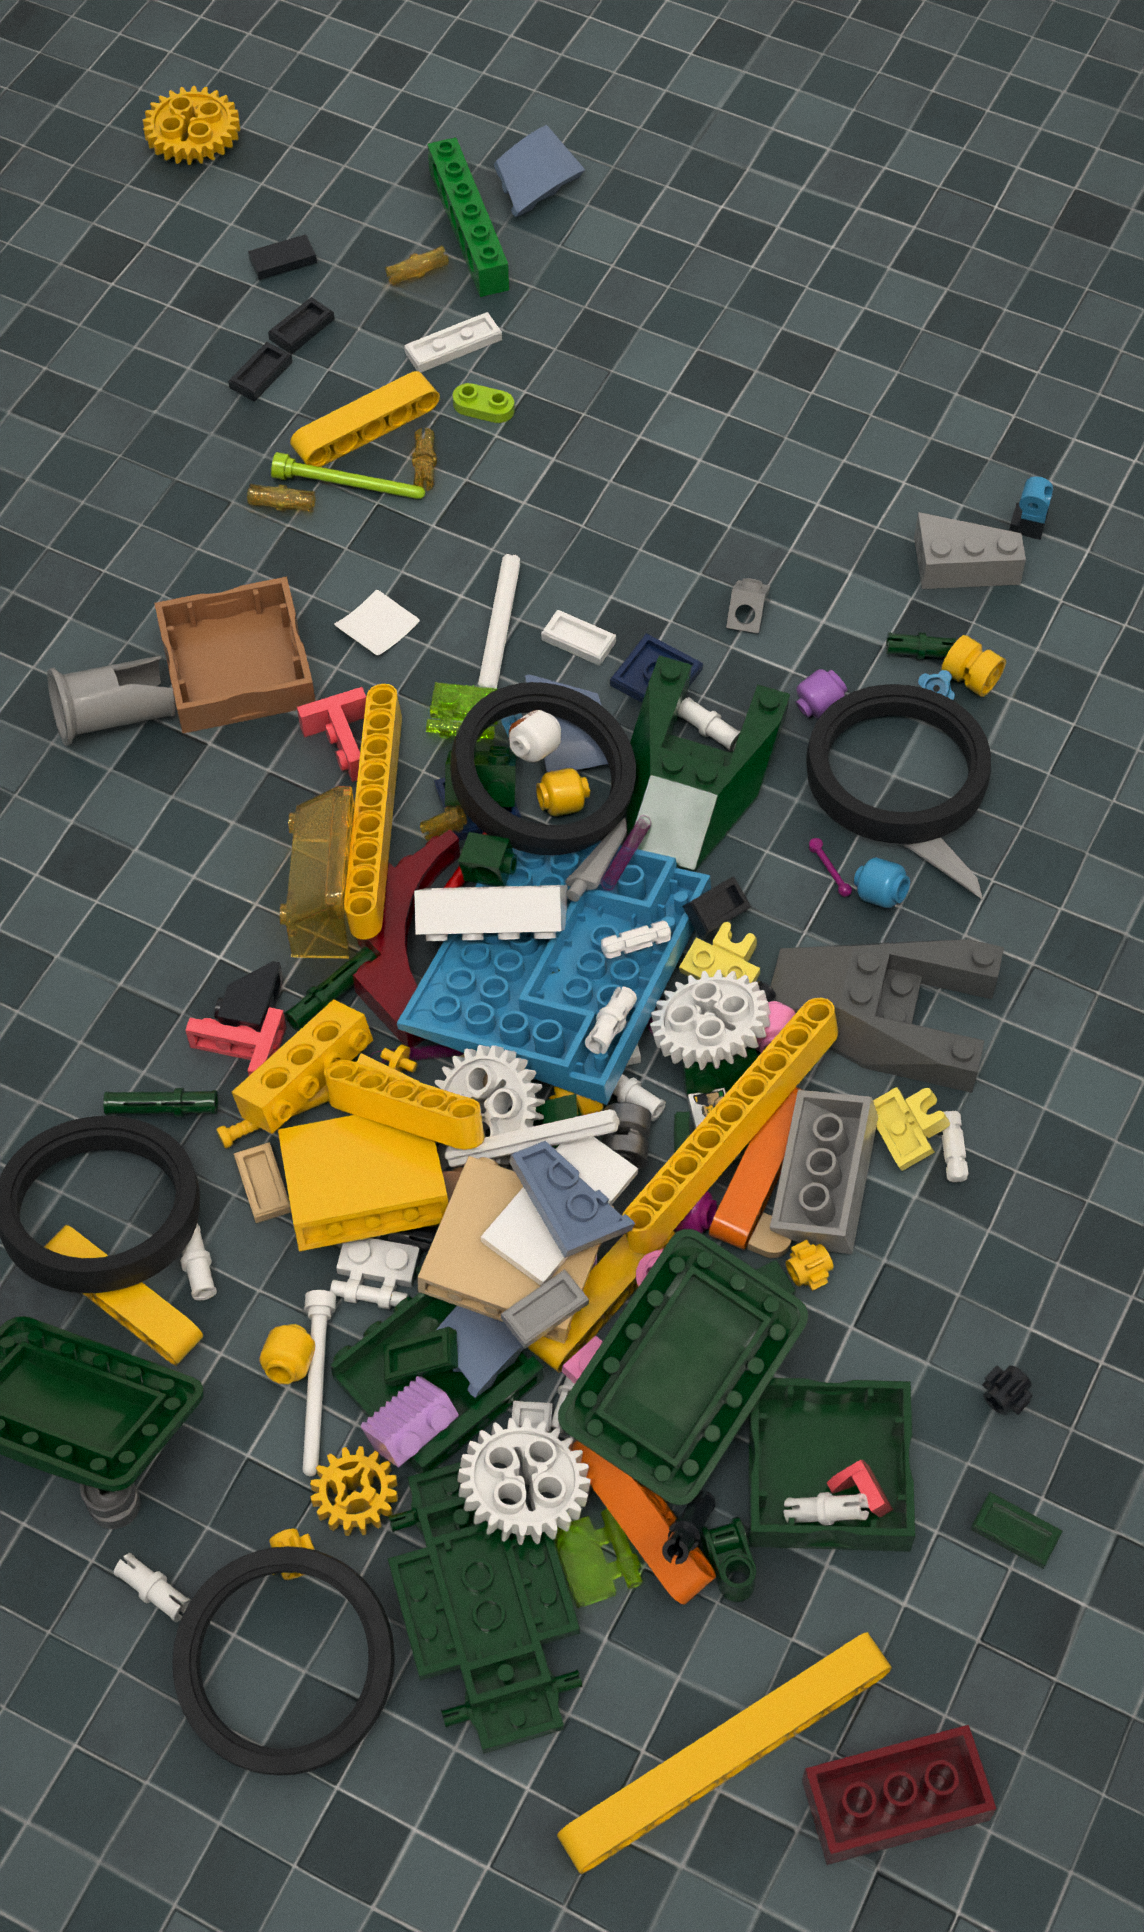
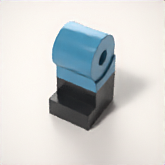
M1036 476L1026 480L1020 502L1016 503L1009 531L1041 540L1053 493V485L1049 480Z

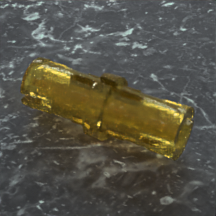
M441 245L420 255L414 253L409 256L410 259L386 266L385 272L387 277L390 276L389 282L391 286L415 276L417 278L424 277L425 272L448 265V256L443 254L446 252L444 247Z
M422 428L416 430L414 435L415 451L412 454V465L415 467L413 485L424 488V480H426V489L429 491L434 487V467L437 465V455L434 452L435 433L433 430L425 428V438L422 439Z
M281 484L278 487L249 485L250 488H248L247 495L249 505L276 507L277 511H284V509L314 511L315 491L290 489L286 485Z

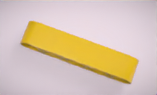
M411 372L301 427L292 435L290 440L291 447L305 464L322 467L430 412L438 404L440 395L421 372Z
M350 1060L332 1062L324 1069L329 1103L335 1109L458 1149H472L478 1147L484 1141L485 1135L481 1108L478 1101Z
M65 1225L44 1246L53 1252L70 1257L99 1258L108 1256L68 1225ZM142 1282L110 1292L82 1293L175 1366L203 1338V1333L190 1319Z
M673 1231L656 1250L664 1249L676 1232ZM624 1234L590 1271L583 1289L584 1294L589 1299V1303L573 1315L570 1332L565 1344L543 1336L528 1346V1349L558 1373L562 1372L563 1365L596 1336L637 1290L636 1269L640 1260L646 1254H638L632 1251L628 1245L626 1234Z

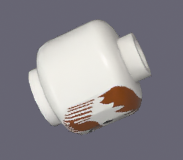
M542 710L529 712L512 723L509 729L510 748L515 755L527 762L535 763L555 751L561 743V727L559 722L553 715Z

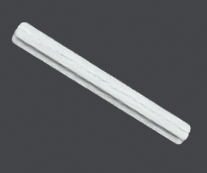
M506 554L502 558L478 682V689L482 693L490 694L497 690L520 569V558L517 555Z
M609 1109L485 1137L481 1145L472 1149L463 1150L448 1146L445 1158L448 1160L449 1166L455 1168L464 1166L468 1156L477 1159L480 1157L495 1159L509 1156L543 1141L554 1146L616 1132L620 1121L615 1110Z

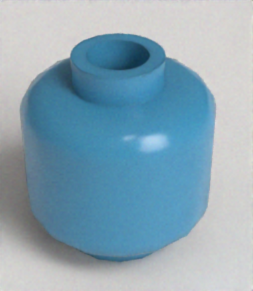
M874 857L868 860L864 866H860L857 869L854 884L857 886L858 895L861 900L884 908H891L897 903L903 902L910 887V879L906 876V871L902 865Z

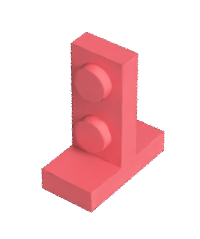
M362 687L297 707L300 728L304 737L326 731L329 743H336L339 749L335 751L341 771L347 770L352 782L357 781L360 751L348 723L364 719L366 695Z
M269 1007L261 1032H256L253 1028L243 1025L237 1027L223 1025L211 1018H203L202 1020L189 1018L185 1031L190 1048L251 1060L247 1070L250 1076L280 1048L287 1027L283 1010Z

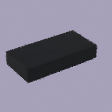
M306 234L248 251L249 259L259 280L317 263L316 254Z
M310 297L268 332L269 340L292 355L335 320L334 312Z
M266 342L228 381L229 388L255 402L290 366L292 355Z
M733 876L682 907L699 937H702L751 906Z

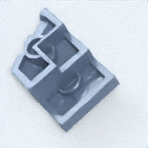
M547 125L523 138L494 163L497 175L502 181L503 191L505 194H509L512 200L513 207L511 212L515 217L531 211L537 202L556 194L562 185L579 178L585 171L583 166Z
M530 674L524 675L526 683L543 682L564 686L590 697L601 705L598 693ZM554 716L561 727V743L555 751L543 758L546 773L565 768L580 770L608 764L601 748L589 734L575 724Z
M456 1306L436 1329L451 1327L456 1330L458 1368L452 1370L453 1372L460 1371L470 1382L468 1391L475 1398L490 1388L498 1374L515 1363L524 1349L504 1322L460 1306Z

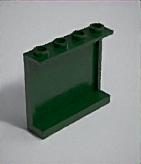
M418 1293L413 1298L410 1296L404 1298L394 1308L393 1314L384 1322L376 1321L364 1332V1338L354 1346L347 1345L337 1352L333 1358V1363L330 1364L333 1379L367 1417H373L374 1412H379L380 1407H385L386 1401L391 1402L392 1396L397 1397L398 1391H403L404 1386L410 1385V1382L391 1386L384 1382L383 1345L435 1331L428 1307L432 1301L439 1324L446 1319L457 1305L423 1293ZM521 1352L516 1362L499 1373L492 1386L476 1398L469 1393L468 1387L470 1382L460 1371L453 1372V1370L424 1377L446 1392L459 1417L408 1459L409 1465L417 1474L439 1468L479 1435L481 1430H485L513 1406V1401H519L543 1381L544 1367L534 1356L528 1359Z

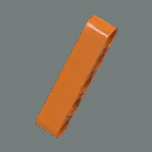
M795 1087L750 1140L709 1229V1236L739 1249H746L781 1175L797 1092L802 1089Z
M577 1440L572 1444L570 1451H583L580 1463L589 1465L586 1478L591 1479V1487L667 1592L680 1604H687L716 1578V1573L710 1562L698 1546L689 1552L687 1560L682 1564H675L676 1555L671 1563L668 1562L663 1556L662 1547L668 1540L670 1526L677 1520V1517L666 1502Z

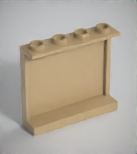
M468 1156L418 1275V1292L502 1321L501 1313L540 1287L538 1283L481 1242V1236L523 1188L515 1171L500 1167L497 1162L486 1157L477 1159ZM601 1243L569 1256L550 1279L565 1269L583 1291ZM573 1315L545 1334L544 1337L565 1344L570 1332Z

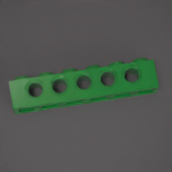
M457 138L428 143L429 172L479 296L483 297L508 291V262Z

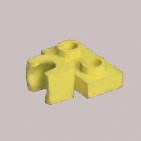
M724 922L713 939V945L696 937L679 966L680 973L686 976L691 975L696 980H699L703 971H706L709 977H714L717 970H721L723 977H727L731 971H735L737 980L747 975L750 983L755 982L760 975V968L748 963L756 949L757 939L754 934L748 933L742 942L732 943L730 941L732 938L731 924Z
M896 1087L873 1100L878 1114L876 1127L901 1171L935 1153L926 1136L930 1138L948 1128L950 1121L942 1111H936L930 1115L927 1114L928 1109L937 1103V1097L930 1088H924L905 1099L901 1091Z

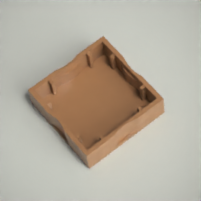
M287 577L242 585L220 593L197 594L154 603L183 734L296 711L297 707L316 701L304 645L299 636L296 612Z

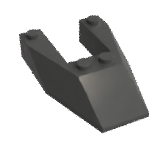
M962 939L781 948L771 983V988L776 993V997L772 1001L787 1005L797 1013L808 1000L813 998L828 999L834 1005L838 1026V1037L830 1046V1050L865 1069L972 1093L985 1040L914 1025L912 1020L921 984L992 999L1004 947Z

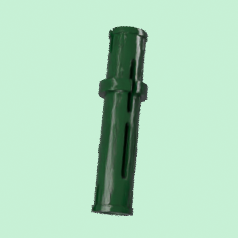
M364 946L324 982L320 983L317 987L312 986L306 991V996L284 1013L289 1025L296 1031H299L333 999H337L354 985L353 974L356 973L363 963L375 960L377 958L375 953Z
M175 1088L174 1092H105L103 1108L105 1115L174 1114L175 1117H184L185 1114L191 1113L217 1114L218 1092L217 1090L185 1091L184 1088ZM135 1102H155L151 1104H128ZM166 1102H195V1103H166Z

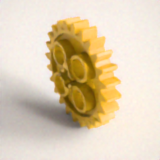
M192 86L190 92H186L183 87H180L179 94L170 90V97L158 96L160 104L151 102V110L145 111L146 118L143 119L145 140L148 141L150 149H155L156 155L163 153L166 161L175 157L176 164H179L182 159H186L188 165H191L193 159H197L202 164L204 157L207 156L211 160H215L214 153L217 152L224 155V147L232 148V140H238V132L240 131L238 110H235L234 102H228L227 95L219 97L218 90L209 94L207 87H204L201 92H197L196 86Z

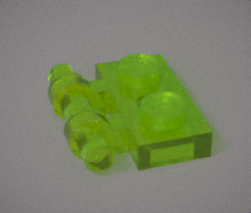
M435 682L430 706V718L441 720L427 719L426 732L437 733L439 737L450 738L451 735H456L461 722H454V720L463 721L467 713L477 702L498 689ZM489 726L477 741L480 742L481 738L494 740L496 726Z
M608 1509L601 1512L605 1524L603 1528L594 1530L589 1516L572 1521L567 1532L557 1526L556 1538L553 1541L577 1609L616 1596L613 1579L623 1576L628 1589L636 1588L643 1583L638 1570L641 1568L637 1554H632L626 1538L627 1535ZM612 1543L617 1560L606 1564L600 1546Z

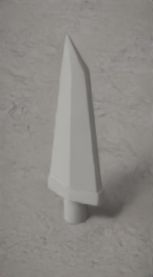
M625 818L609 832L581 865L569 875L566 884L570 888L566 894L570 900L576 902L585 891L596 889L599 886L603 875L627 834Z
M941 837L926 842L902 844L905 848L910 849L983 900L978 878Z

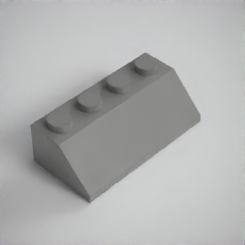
M798 1090L770 1224L771 1231L798 1243L807 1239L810 1245L822 1244L828 1252L853 1253L878 1121V1114L872 1097Z

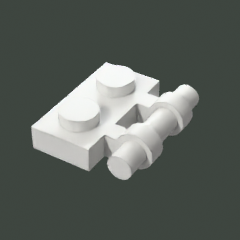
M374 1238L345 1242L342 1244L336 1269L338 1274L350 1277L347 1282L333 1280L330 1292L335 1293L336 1296L344 1297L345 1302L357 1303L358 1300L377 1303L378 1308L390 1310L391 1307H396L404 1298L409 1297L408 1293L397 1292L396 1288L397 1285L412 1288L416 1267L418 1266L421 1254L420 1248ZM363 1279L383 1282L381 1288L362 1285Z

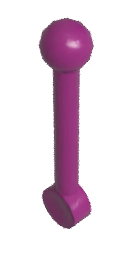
M819 838L811 839L809 850L812 853H817L838 885L839 894L843 897H848L852 893V888L849 884L844 883L823 851L822 840Z

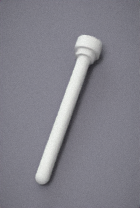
M312 1290L305 1294L304 1310L308 1313V1318L311 1320V1337L315 1341V1352L308 1370L302 1468L303 1473L309 1477L317 1474L316 1467L319 1465L327 1321L331 1319V1314L336 1309V1294L326 1290Z

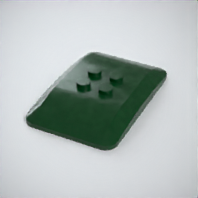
M693 1229L680 1230L669 1240L561 1404L558 1411L560 1427L572 1438L634 1478L665 1501L673 1505L690 1503L698 1495L805 1328L808 1321L806 1306L800 1299L700 1232Z
M14 1317L0 1327V1454L61 1478L111 1492L128 1488L141 1475L204 1398L203 1385L194 1377L31 1317Z

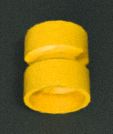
M963 635L949 650L941 670L950 672L952 679L957 682L965 680L966 688L984 697L993 689L1001 677L1006 665V659L992 650L983 652L982 644L967 635Z

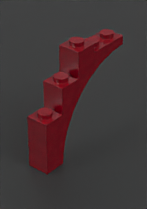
M450 829L440 836L432 837L425 847L415 854L402 858L396 867H393L388 862L381 931L370 939L357 938L358 945L361 948L365 946L371 949L377 958L363 963L356 973L353 974L356 994L402 1044L413 1048L425 1039L399 1030L397 1021L418 987L410 971L407 958L408 936L415 914L414 891L430 888L438 876L460 857L459 838Z

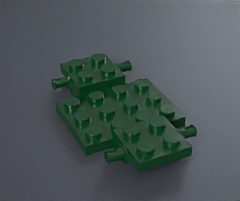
M461 1462L407 1477L412 1495V1510L391 1516L388 1515L392 1532L416 1525L417 1530L424 1538L426 1548L388 1558V1564L420 1681L455 1670H461L466 1690L465 1704L441 1710L445 1728L470 1720L471 1725L478 1733L483 1754L564 1730V1724L558 1707L559 1693L579 1687L582 1688V1681L578 1670L554 1677L547 1666L541 1645L580 1634V1627L554 1541L545 1532H542L539 1544L533 1541L531 1535H525L523 1544L519 1545L517 1536L513 1533L504 1542L502 1541V1530L497 1528L490 1535L486 1533L488 1527L486 1520L475 1525L473 1521L476 1510L465 1512L464 1505L467 1498L459 1497V1488L462 1483L458 1482L457 1479L459 1469L462 1467H460Z

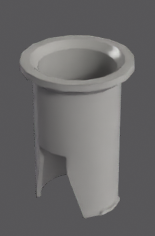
M161 656L68 674L58 672L55 667L49 668L47 672L49 696L56 726L65 746L71 745L75 736L79 734L175 716L173 688L157 686L161 684L159 675V660Z

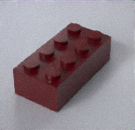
M969 1725L805 1768L802 1778L827 1865L991 1820L997 1809Z

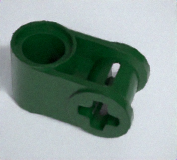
M734 1517L731 1523L712 1529L704 1526L701 1530L702 1535L700 1539L706 1558L716 1573V1581L721 1594L733 1602H742L748 1599L755 1587L756 1565L749 1549L748 1539L741 1519ZM738 1571L745 1574L748 1579L743 1583H733L727 1578V1575Z

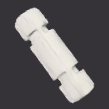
M662 920L652 923V928L646 925L619 933L620 937L618 938L616 935L605 937L601 940L602 952L605 958L611 959L620 956L621 951L627 954L653 946L652 942H655L657 945L668 942L671 939L670 927L666 921Z
M945 1111L943 1113L949 1119L950 1125L942 1131L943 1135L941 1136L945 1163H947V1179L950 1182H963L967 1180L969 1173L967 1162L965 1161L966 1151L963 1130L960 1128L962 1125L961 1115L958 1111Z

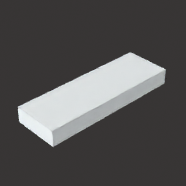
M486 312L404 345V350L415 369L419 372H424L501 341L502 332L489 313Z

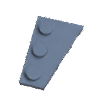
M546 1141L511 1154L509 1163L564 1258L633 1229L635 1222L626 1214L623 1216L619 1214L608 1203L609 1198L600 1190L595 1192L579 1177V1171Z

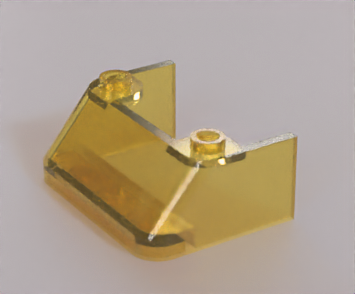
M336 786L298 804L296 811L289 813L288 826L289 833L293 834L287 903H281L280 925H286L292 957L349 959L350 951L344 918V897L354 815V799L351 786Z

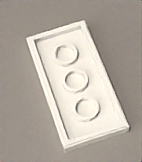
M595 1137L563 1143L555 1149L579 1171V1177L595 1192L600 1190L609 1198L608 1203L610 1205L615 1202L638 1174L636 1166ZM524 1187L481 1236V1242L540 1286L549 1281L568 1258L563 1257Z

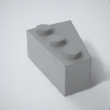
M918 512L914 540L922 589L1021 584L1026 562L1021 533Z

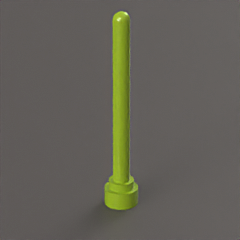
M276 452L272 461L271 477L286 480L287 477L293 478L295 475L414 499H422L425 496V490L421 486L296 463V460L290 458L289 454Z

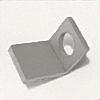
M744 578L742 581L738 580L732 589L726 627L759 633L764 602L769 594L770 586L762 584L760 580ZM741 605L751 606L755 611L754 620L750 623L740 622L736 617V609Z

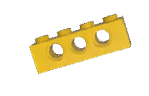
M333 999L232 1091L241 1117L273 1134L326 1085L324 1069L327 1065L338 1060L352 1061L373 1041L365 1014Z

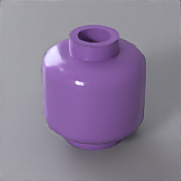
M818 669L798 684L796 691L799 700L795 703L804 716L809 718L813 715L819 719L824 711L834 702L845 696L844 693L848 690L844 682L833 670L827 672L823 669Z

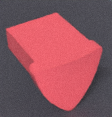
M862 1459L837 1473L827 1482L832 1494L857 1485L859 1491L866 1495L870 1511L879 1518L893 1510L872 1469Z

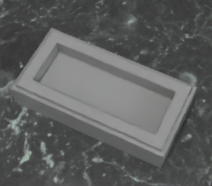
M564 1269L501 1313V1319L524 1349H526L587 1306L589 1299Z

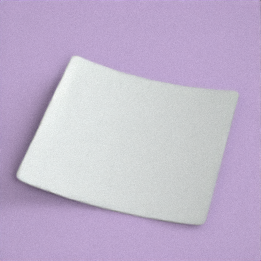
M375 590L359 607L334 625L375 655H380L400 641L420 620L382 592Z

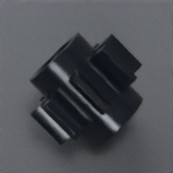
M995 1366L984 1378L986 1381L982 1385L987 1390L983 1397L987 1404L996 1412L1006 1415L1012 1409L1019 1415L1030 1403L1029 1399L1033 1396L1028 1391L1032 1386L1031 1381L1017 1367L1008 1366L1003 1371L999 1366Z

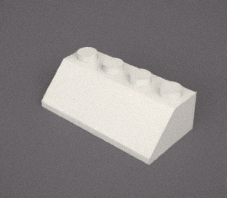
M568 885L425 888L415 890L416 934H426V941L448 940V934H462V940H484V933H498V939L500 940L520 939V932H534V939L556 938V931L565 930Z

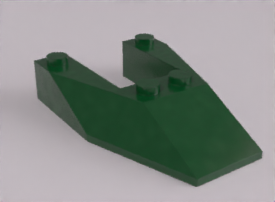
M659 655L630 741L635 757L636 778L633 794L626 810L627 838L637 821L638 824L643 822L641 825L647 821L651 826L637 849L676 858L677 868L696 872L757 800L786 718L790 694L757 684L733 753L671 735L678 718L680 704L685 699L689 688L692 665Z

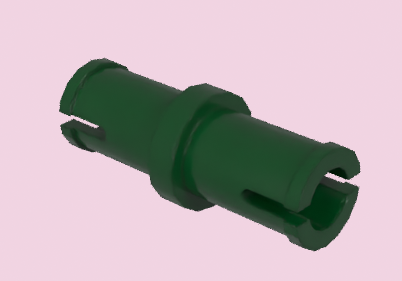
M888 632L886 654L913 655L916 659L923 660L924 657L945 658L956 642V638L930 637L922 632H919L918 635Z

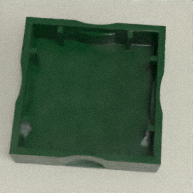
M807 1378L771 1379L749 1413V1547L911 1551L915 1539L914 1480L909 1464V1447L912 1438L911 1381L852 1380L841 1383H826ZM861 1459L872 1469L893 1508L892 1511L880 1518L872 1513L869 1508H861V1511L869 1512L866 1520L835 1521L832 1525H823L819 1522L795 1523V1518L789 1517L787 1523L784 1516V1510H792V1507L784 1506L787 1498L817 1497L818 1494L823 1492H830L832 1494L827 1482L837 1473ZM857 1485L832 1495H857L861 1492Z

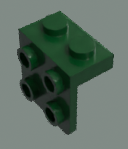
M491 746L489 751H476L475 747V767L484 789L501 807H515L517 755L510 751L508 746ZM450 750L445 763V806H461L451 781L450 762L452 750Z

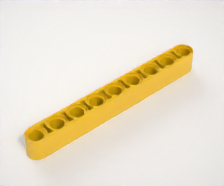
M390 684L375 685L368 691L366 696L344 897V909L350 932L354 937L364 940L376 936L381 931L383 923L402 726V713L397 690Z
M813 998L808 1000L625 1209L622 1216L626 1214L635 1222L633 1229L625 1233L628 1245L632 1251L638 1254H648L661 1246L836 1041L838 1026L835 1008L831 1001L825 998Z
M868 1632L859 1635L570 1822L557 1834L559 1841L580 1874L593 1869L880 1681L892 1670L891 1665Z

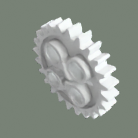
M717 970L714 977H709L707 972L703 971L699 980L689 975V983L686 985L676 982L677 991L665 990L666 1001H657L658 1011L651 1012L653 1022L650 1023L656 1046L661 1048L663 1056L671 1055L674 1064L683 1059L685 1068H689L694 1062H698L700 1070L705 1068L707 1062H712L715 1068H719L720 1060L723 1059L733 1064V1055L735 1054L746 1057L745 1048L747 1046L757 1048L756 1038L766 1037L765 1027L770 1026L768 1015L771 1014L764 990L760 991L756 981L750 983L747 975L737 980L735 971H731L727 977H723L721 970Z
M478 1045L477 1051L468 1048L464 1049L465 1058L459 1056L452 1057L455 1068L443 1066L442 1070L447 1077L445 1081L435 1080V1084L443 1090L478 1101L481 1108L484 1135L488 1126L490 1127V1136L534 1127V1120L544 1119L542 1114L536 1112V1107L544 1104L545 1100L535 1098V1093L542 1088V1084L531 1083V1080L537 1073L535 1070L525 1069L528 1061L516 1058L515 1051H504L503 1047L493 1045L491 1048ZM487 1073V1075H488V1082H487L486 1086L484 1087V1086H483V1078H484L485 1074ZM510 1097H512L513 1105L511 1110L508 1111L507 1104ZM511 1155L492 1160L499 1165H509V1157Z
M509 1418L507 1429L505 1430L495 1422L492 1426L491 1435L481 1430L478 1436V1443L470 1441L467 1450L468 1454L462 1455L460 1464L462 1468L459 1469L457 1479L458 1482L462 1483L459 1488V1497L467 1498L464 1505L465 1512L476 1510L474 1524L476 1525L486 1520L488 1522L486 1532L488 1535L498 1528L502 1530V1541L505 1542L510 1534L513 1533L516 1534L519 1545L523 1544L525 1535H531L533 1541L539 1544L542 1532H545L553 1540L556 1538L557 1526L567 1532L570 1528L571 1519L578 1520L580 1518L581 1507H585L588 1494L585 1492H588L591 1480L586 1478L589 1465L580 1463L583 1451H570L573 1444L572 1437L560 1441L558 1439L560 1428L557 1427L549 1434L545 1432V1421H541L537 1429L531 1428L529 1418H525L522 1427H517L514 1420ZM515 1450H518L521 1454L523 1477L518 1476L520 1462ZM532 1457H542L546 1462L534 1461ZM502 1463L505 1464L507 1468L499 1469L494 1467L492 1464ZM525 1484L530 1485L528 1491V1500L530 1501L533 1511H529L527 1508ZM549 1492L554 1494L556 1497L546 1498L543 1497L540 1493ZM509 1498L517 1504L507 1505L501 1499Z

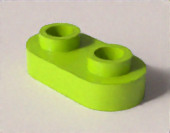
M473 383L461 384L453 391V407L461 415L494 423L506 422L514 415V399L508 392Z

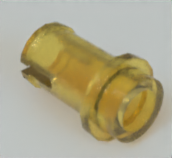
M449 805L445 807L444 812L420 822V829L422 834L429 831V834L424 836L429 841L432 837L440 836L449 829L451 831H461L463 825L467 824V818L459 805Z

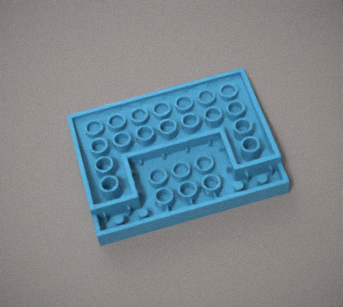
M601 841L581 851L563 855H538L512 848L513 853L517 855V867L515 873L509 875L506 886L567 885L566 880L569 875L581 865ZM622 845L619 846V848H618L616 854L614 855V857H613V859H612L610 865L608 866L606 872L608 871L609 867L611 866L612 862L614 861L615 857L617 856L618 852L620 851ZM637 849L615 886L609 885L604 881L605 879H601L602 883L596 889L585 891L578 901L574 902L569 898L567 899L565 930L556 931V938L534 939V932H520V939L500 940L498 939V933H484V940H462V934H448V940L443 941L397 1021V1027L399 1030L463 1053L464 1049L467 1048L477 1051L478 1045L490 1048L493 1045L503 1047L504 1051H515L516 1058L528 1061L525 1069L536 1071L537 1074L534 1079L607 1105L651 1017V1012L654 1011L656 1002L659 1001L695 929L682 906L711 889L710 875L677 868L676 858ZM477 883L475 887H497V886H491V885H485V884ZM662 920L666 921L670 927L671 939L668 942L658 945L652 942L653 946L627 954L621 951L620 956L611 959L605 958L602 952L601 940L605 937L616 935L618 938L620 937L619 933L646 925L652 928V923ZM623 986L630 988L636 994L637 1001L626 1016L624 1029L615 1035L605 1054H602L601 1051L600 1054L591 1052L585 1045V1039L597 1022L596 1016L599 1010L606 1007L617 987H621V989Z

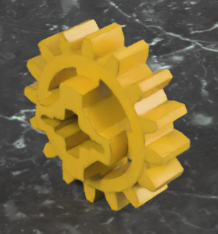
M362 1446L358 1447L356 1455H350L347 1447L342 1448V1457L339 1459L331 1453L327 1455L330 1465L327 1468L318 1465L316 1471L321 1479L311 1480L310 1483L312 1491L317 1492L310 1497L313 1507H320L317 1510L319 1520L322 1521L330 1517L328 1522L329 1529L334 1531L339 1525H343L345 1536H350L353 1527H359L361 1534L366 1535V1525L372 1523L379 1529L381 1527L379 1516L381 1514L385 1516L393 1514L392 1507L388 1502L398 1501L397 1491L392 1489L398 1485L396 1475H389L392 1471L389 1461L379 1465V1453L374 1451L368 1458L365 1456ZM375 1476L381 1484L380 1495L376 1493V1489L371 1487ZM358 1486L361 1487V1493L355 1491ZM329 1487L332 1488L333 1493L337 1494L334 1506L328 1500ZM348 1489L353 1490L351 1495H348Z

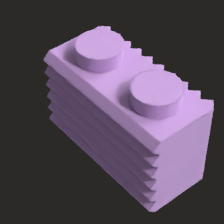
M416 1376L415 1381H410L409 1386H404L403 1391H398L397 1397L392 1396L391 1402L386 1401L385 1407H380L379 1412H374L373 1417H368L367 1422H362L361 1428L375 1451L399 1468L436 1435L447 1428L450 1423L459 1417V1414L446 1392L422 1376Z

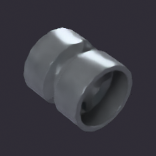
M623 1102L608 1105L604 1111L609 1109L615 1110L620 1125H618L616 1132L604 1134L600 1142L636 1166L638 1170L643 1169L647 1165L649 1142L646 1139L650 1136V1111L643 1106Z
M134 1483L126 1489L114 1492L80 1484L81 1497L95 1523L103 1528L118 1529L125 1527L139 1513L141 1501Z

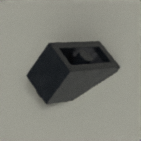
M272 961L229 984L224 998L219 997L216 1002L215 1019H218L223 1025L233 1027L243 1025L253 1028L256 1032H261L268 1008H275L284 981L280 962Z

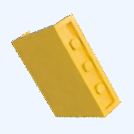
M356 1115L278 1129L293 1225L299 1251L441 1223L449 1202L435 1141Z

